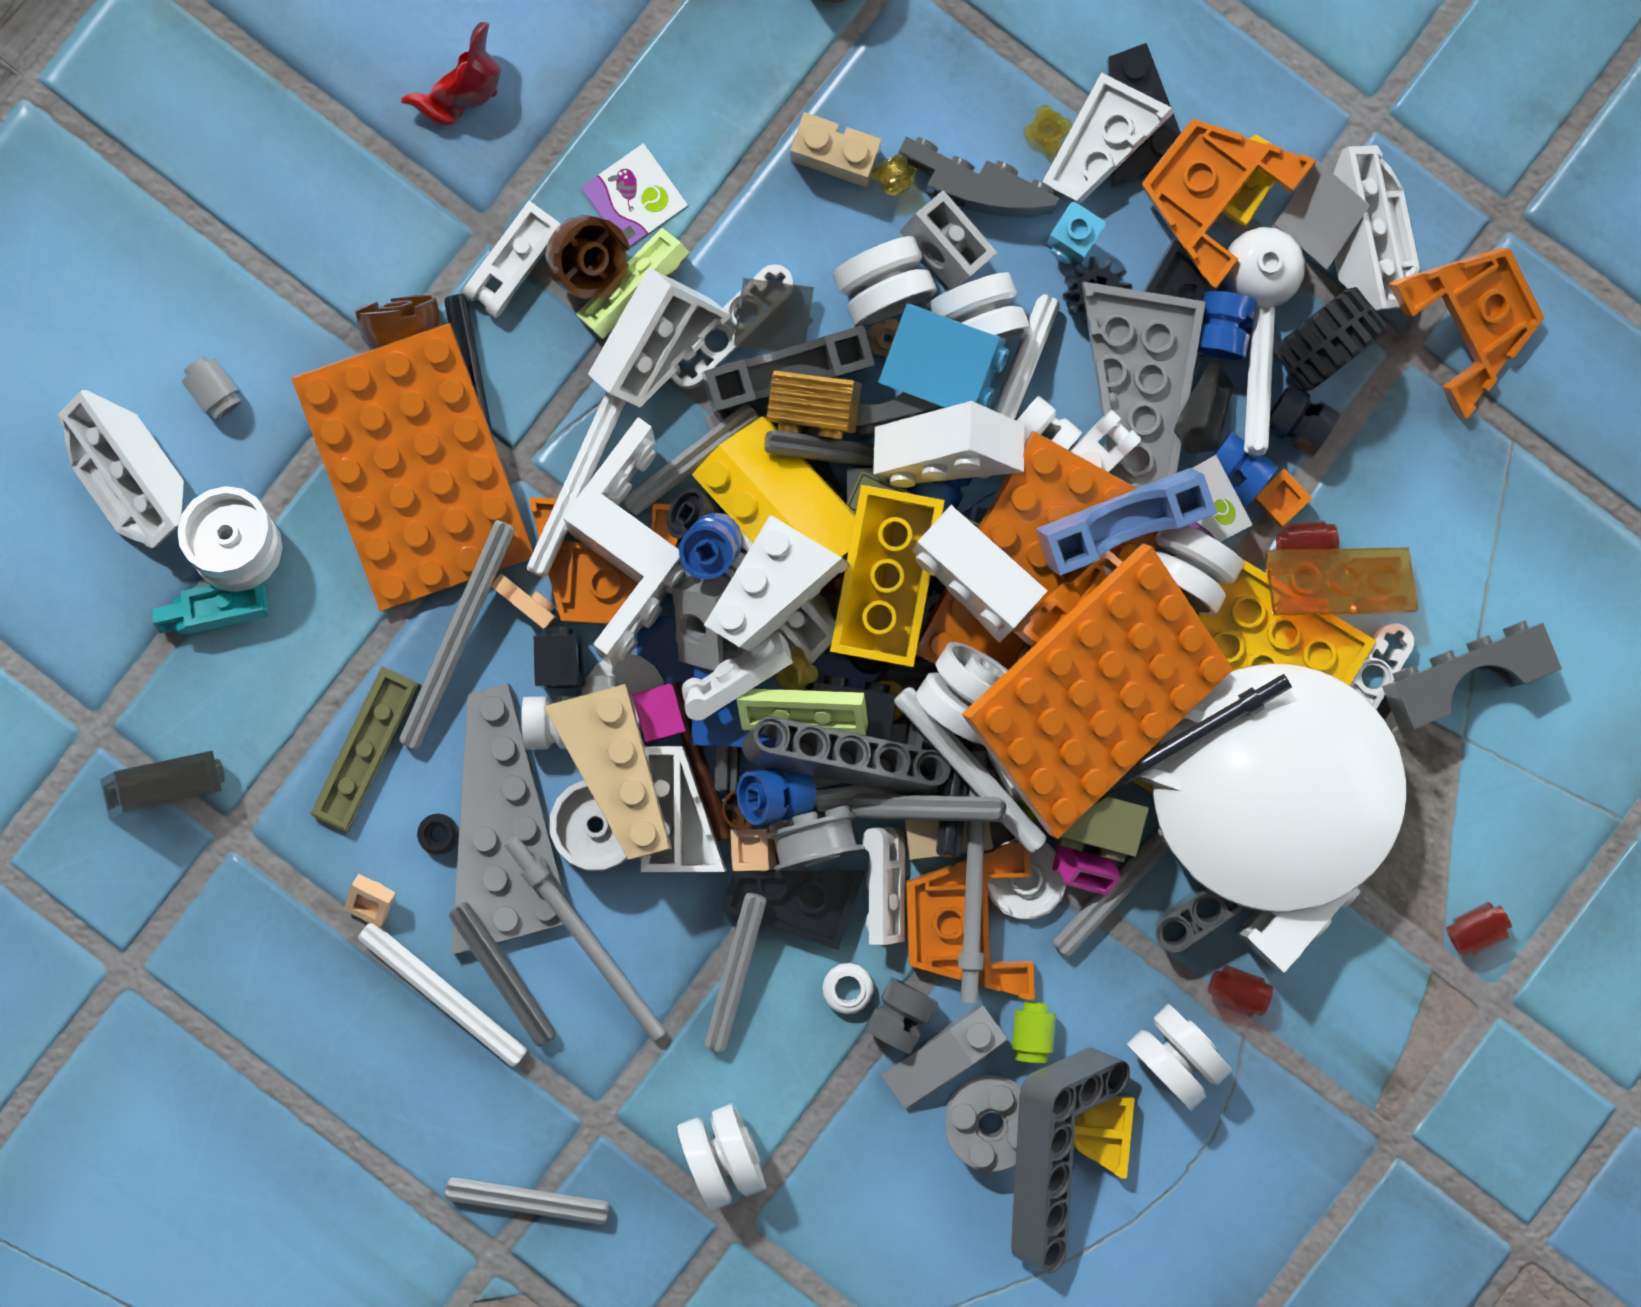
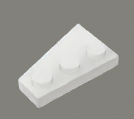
M1101 73L1043 182L1055 191L1081 204L1175 111L1173 108Z

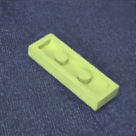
M661 228L627 262L629 264L628 272L620 286L606 297L591 298L576 315L601 339H604L613 331L648 267L667 276L676 270L680 262L690 252L680 241Z
M751 689L737 698L742 730H751L760 719L765 717H777L866 735L868 718L864 693Z

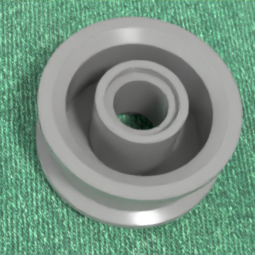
M849 805L827 810L825 814L817 815V812H810L792 817V820L769 825L770 833L766 834L767 839L774 840L780 863L774 867L775 871L816 865L864 850L863 845L856 844L851 820L856 817L855 812H851Z
M999 1075L977 1076L960 1085L949 1099L945 1111L946 1136L953 1152L970 1167L994 1172L1016 1165L1019 1095L1021 1086L1016 1082ZM989 1112L996 1113L1002 1118L1001 1127L993 1133L985 1132L979 1127L980 1118Z

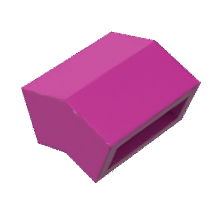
M1060 845L1057 846L1052 870L1061 873L1065 885L1108 896L1121 879L1113 859Z

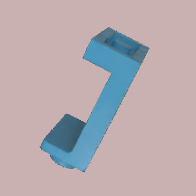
M907 303L878 383L945 408L969 401L989 408L994 395V389L990 387L995 371L1000 373L1003 370L1009 354V349L1004 348L1007 339Z

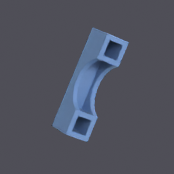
M1188 468L1038 527L1035 530L1048 567L1057 574L1063 575L1100 560L1105 552L1125 541L1160 530L1179 529L1215 515L1217 511L1204 474Z

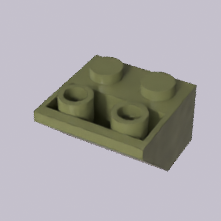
M1104 797L1083 814L1059 839L1056 838L1055 844L1083 851L1085 843L1097 846L1095 855L1124 862L1126 854L1135 857L1137 855L1149 808L1111 797Z

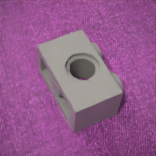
M944 190L921 208L899 231L904 237L913 236L924 261L950 290L963 285L998 253Z
M690 575L673 587V605L675 606L676 618L675 638L678 643L680 662L714 671L722 662L728 659H735L743 654L741 647L704 626L731 579L717 577L707 580Z

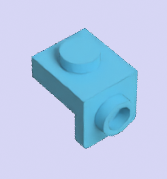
M1072 202L1051 232L1046 244L1052 248L1050 253L1059 261L1067 265H1071L1072 262H1080L1082 264L1106 223L1076 202Z

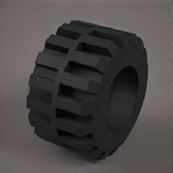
M1357 287L1349 288L1327 303L1280 341L1274 354L1304 391L1313 390L1384 335L1388 325Z

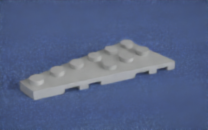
M1081 282L1102 417L1112 409L1121 418L1119 423L1128 432L1133 430L1141 438L1140 442L1110 471L1112 475L1136 488H1140L1177 473L1205 301ZM1105 434L1107 452H1109L1117 443L1108 434Z
M508 683L468 694L455 907L464 902L469 903L495 943L563 925L562 921L536 887H530L520 874L523 870L504 847V844L515 835L519 837L535 860L541 859L550 871L548 877L567 900L528 751L524 749L522 729L510 684ZM453 925L452 955L471 950Z

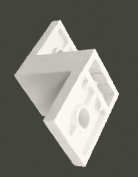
M639 417L562 517L569 534L639 583L593 644L599 657L611 666L618 659L624 662L630 656L638 643L634 639L643 625L646 628H650L663 609L659 606L660 602L668 592L673 595V587L687 578V575L684 573L685 568L679 557V549L618 506L632 488V484L629 483L638 469L644 472L657 454L653 450L656 443L652 427Z

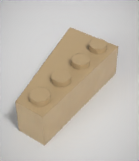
M624 684L543 706L628 860L672 849L628 686Z

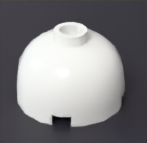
M1259 227L1244 232L1228 248V251L1239 259L1223 281L1224 284L1226 283L1229 292L1250 297L1256 300V306L1264 308L1271 306L1276 308L1283 305L1297 293L1304 279L1305 259L1299 244L1291 235L1277 228Z

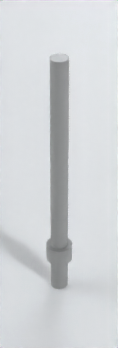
M971 751L973 756L987 770V752ZM969 786V797H979ZM968 821L963 951H959L958 968L962 969L961 1002L978 1003L979 970H983L984 952H980L985 822Z
M517 835L508 840L504 847L523 870L520 874L530 887L535 886L652 1041L659 1039L665 1034L666 1030L548 877L550 871L541 859L535 860Z

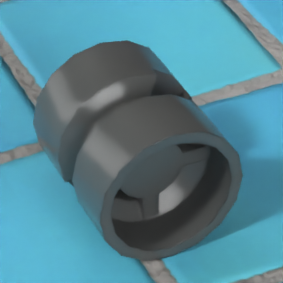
M891 977L881 996L884 1003L883 1007L874 1009L864 1029L887 1044L911 1054L922 1035L918 1028L919 1025L929 1022L938 1002L914 987Z

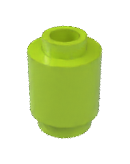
M1024 1001L1023 1009H1015L1012 1049L1016 1050L1015 1060L1031 1063H1048L1049 1053H1053L1056 1013L1048 1011V1003Z

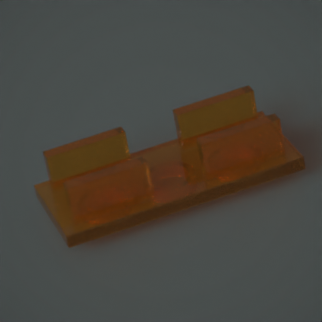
M1409 547L1267 550L1265 552L1266 575L1269 582L1272 616L1410 613L1419 610Z

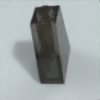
M212 750L113 771L100 779L108 817L113 819L216 794L222 791L220 784L225 782V774L220 759H214Z

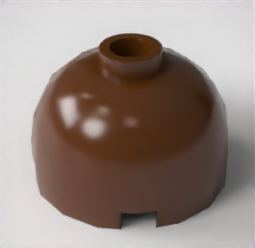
M590 215L568 218L554 230L548 240L546 249L548 272L558 286L573 296L584 299L606 297L620 286L628 272L629 264L625 262L627 257L626 250L630 251L629 242L621 228L610 220Z
M431 295L392 298L391 303L381 305L380 307L378 302H374L355 310L359 331L363 341L370 350L440 326L436 297L432 298Z

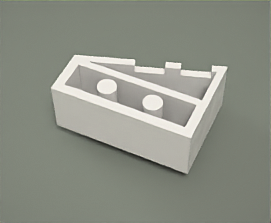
M973 401L880 425L875 427L873 474L889 480L892 486L907 488L914 486L916 483L1024 472L1025 424Z
M952 505L912 549V552L917 556L915 558L917 564L928 574L935 575L947 587L952 596L960 601L999 643L1047 592L1042 585Z
M770 515L704 626L735 645L751 652L790 618V615L808 599L814 598L823 586L838 573L844 572L852 564Z
M645 747L672 849L641 857V872H725L726 867L685 747Z
M1356 887L1347 895L1320 907L1316 906L1291 912L1256 910L1235 933L1270 967L1285 973L1301 956L1309 943L1328 928L1332 922V916L1340 907L1344 909L1351 904L1359 895L1360 890Z

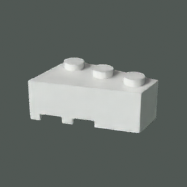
M648 267L588 375L609 394L641 407L677 371L674 366L691 349L696 352L704 344L702 338L718 322L724 324L732 315L711 298Z

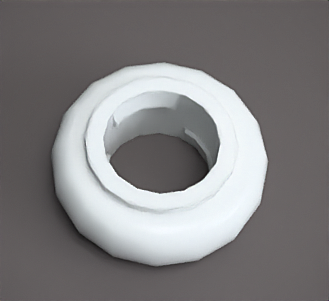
M852 963L839 964L832 968L825 976L822 986L823 997L828 1006L836 1012L843 1014H854L863 1010L871 1001L874 991L873 981L869 973L861 966ZM851 976L859 981L860 993L856 999L846 1001L838 997L836 985L840 978Z

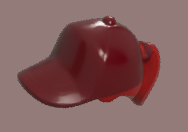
M480 22L476 25L470 37L469 51L463 52L459 56L456 68L444 75L433 86L429 94L410 93L401 98V103L415 107L425 117L437 124L448 126L454 124L466 108L481 106L491 97H495L498 93L496 87L502 69L500 64L486 51L489 23Z

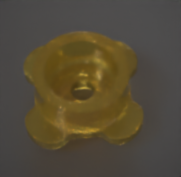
M1042 105L1036 110V117L1033 123L1024 128V137L1029 142L1035 141L1043 146L1046 153L1053 154L1059 150V142L1063 136L1069 134L1072 123L1070 119L1063 118L1058 112L1053 111L1050 106ZM1046 126L1051 127L1052 131L1050 133L1044 131Z
M898 154L884 160L879 167L872 170L870 176L873 181L880 183L879 187L882 192L888 195H899L912 186L916 169L914 166L907 164V157L904 154Z
M795 646L790 648L793 663L776 673L775 678L784 690L805 691V687L810 682H815L818 679V670L804 657L803 650Z

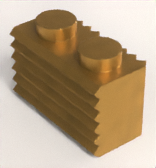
M781 371L773 372L767 421L778 423V431L802 434L803 427L817 428L819 437L840 440L843 438V432L855 433L862 388L861 383L853 380Z

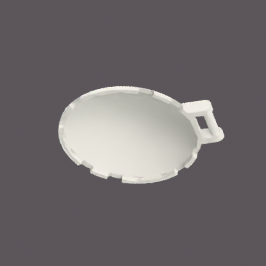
M1289 664L1256 665L1229 673L1161 739L1160 745L1239 700L1237 695L1251 687L1256 690L1283 673L1288 678L1292 688L1265 703L1264 710L1252 717L1248 714L1136 779L1153 786L1154 805L1163 837L1171 852L1176 855L1182 865L1190 872V875L1205 888L1221 898L1244 907L1268 912H1291L1316 906L1320 907L1347 895L1375 872L1392 848L1401 827L1406 803V778L1400 750L1392 732L1377 710L1361 694L1337 678L1321 671Z

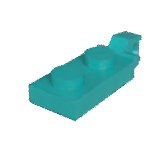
M265 581L253 589L239 592L219 590L212 585L180 591L181 596L174 598L173 604L151 609L153 625H155L160 634L176 631L179 635L193 634L270 616Z

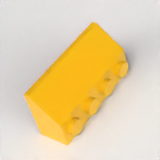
M765 416L760 417L721 443L692 474L753 543L769 516L772 515L847 561L855 514L804 458L768 454L764 450L765 434L769 431L777 430L770 421H767Z
M861 485L847 562L852 565L844 573L830 652L903 666H914L930 574L917 564L915 560L917 556L912 552V549L941 517L945 500Z

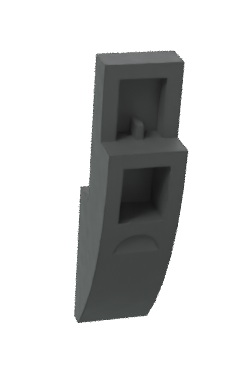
M906 136L899 149V161L931 177L927 184V194L936 197L944 190L957 206L968 210L1002 216H1038L1053 214L1060 199L1053 195L1055 190L1039 180L1034 179L1030 183L1017 176L1018 170L1003 161L998 160L994 164L987 160L980 174L973 171L975 167L970 162L957 156L949 159L937 153L938 147L921 137H917L914 141Z

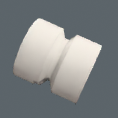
M1040 396L1017 419L1018 422L1025 424V442L1031 431H1035L1040 435L1045 432L1051 441L1069 450L1083 432L1066 418L1060 420L1055 418L1056 409Z
M581 695L558 696L555 702H551L547 696L523 697L522 737L524 749H549L552 743H556L560 749H567L543 706Z

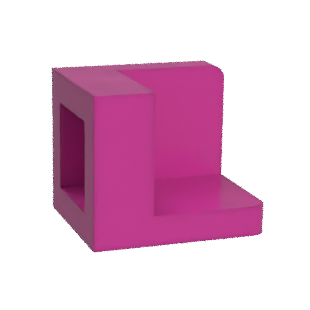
M666 684L632 694L646 743L687 732L673 685Z

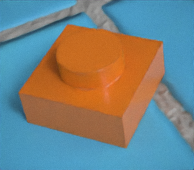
M1284 468L1263 487L1254 498V501L1281 528L1313 498Z

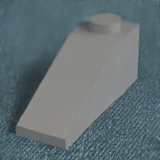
M980 1001L914 1049L911 1054H907L881 1073V1076L904 1108H907L975 1064L1005 1042L1007 1037Z

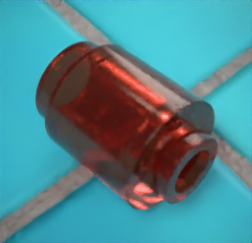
M1325 521L1284 525L1282 533L1276 534L1278 557L1285 558L1289 566L1326 562L1330 557L1338 556L1339 535L1336 525L1334 523L1326 524Z
M1488 901L1454 918L1453 924L1446 927V932L1461 957L1469 953L1474 956L1508 939L1507 929L1511 928L1512 924L1501 905L1494 907Z
M1225 965L1221 971L1215 970L1208 985V993L1212 994V1003L1249 1017H1252L1254 1014L1262 1017L1270 1005L1273 986L1265 983L1263 977Z

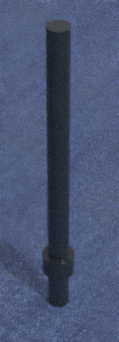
M1283 673L1256 690L1253 687L1237 695L1239 700L1151 750L1099 800L1247 714L1252 717L1264 710L1265 703L1292 688L1288 678Z

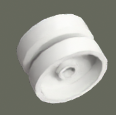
M913 236L897 238L866 250L847 260L832 272L840 294L856 295L847 305L848 313L855 327L861 325L866 327L878 321L881 322L903 313L907 303L917 306L937 293L936 285L929 270H912L922 259L921 251Z
M1009 272L993 274L960 285L937 296L925 306L927 310L1006 338V342L1017 338L1031 328L1022 307H1003L1009 304L1017 295Z
M221 487L206 491L189 504L182 514L178 527L179 544L185 556L201 577L219 590L239 592L253 589L267 580L279 565L283 549L280 531L259 500L243 489Z
M1188 525L1179 529L1160 530L1155 537L1157 547L1161 551L1156 552L1193 609L1206 615L1215 616L1226 598L1224 590L1218 583L1233 584L1245 564L1244 561L1218 540Z
M949 642L935 664L939 673H928L915 696L924 710L941 725L967 740L983 744L964 719L962 713L1008 670L999 662L975 648L958 642Z
M583 780L569 786L556 799L550 814V836L556 850L571 865L586 871H607L621 865L627 857L585 781ZM599 817L603 820V829L597 833L589 831L588 821L590 819L596 820Z
M1167 1004L1153 1017L1155 1027L1168 1041L1162 1045L1149 1031L1140 1030L1126 1045L1192 1111L1206 1097L1205 1089L1191 1074L1197 1070L1209 1083L1219 1085L1233 1070L1215 1051L1217 1047L1191 1020L1187 1022L1170 1004Z
M733 1103L713 1110L711 1123L716 1137L714 1139L706 1123L699 1117L677 1126L688 1165L701 1196L710 1211L731 1204L733 1192L728 1178L729 1175L737 1190L745 1197L766 1189L755 1144Z

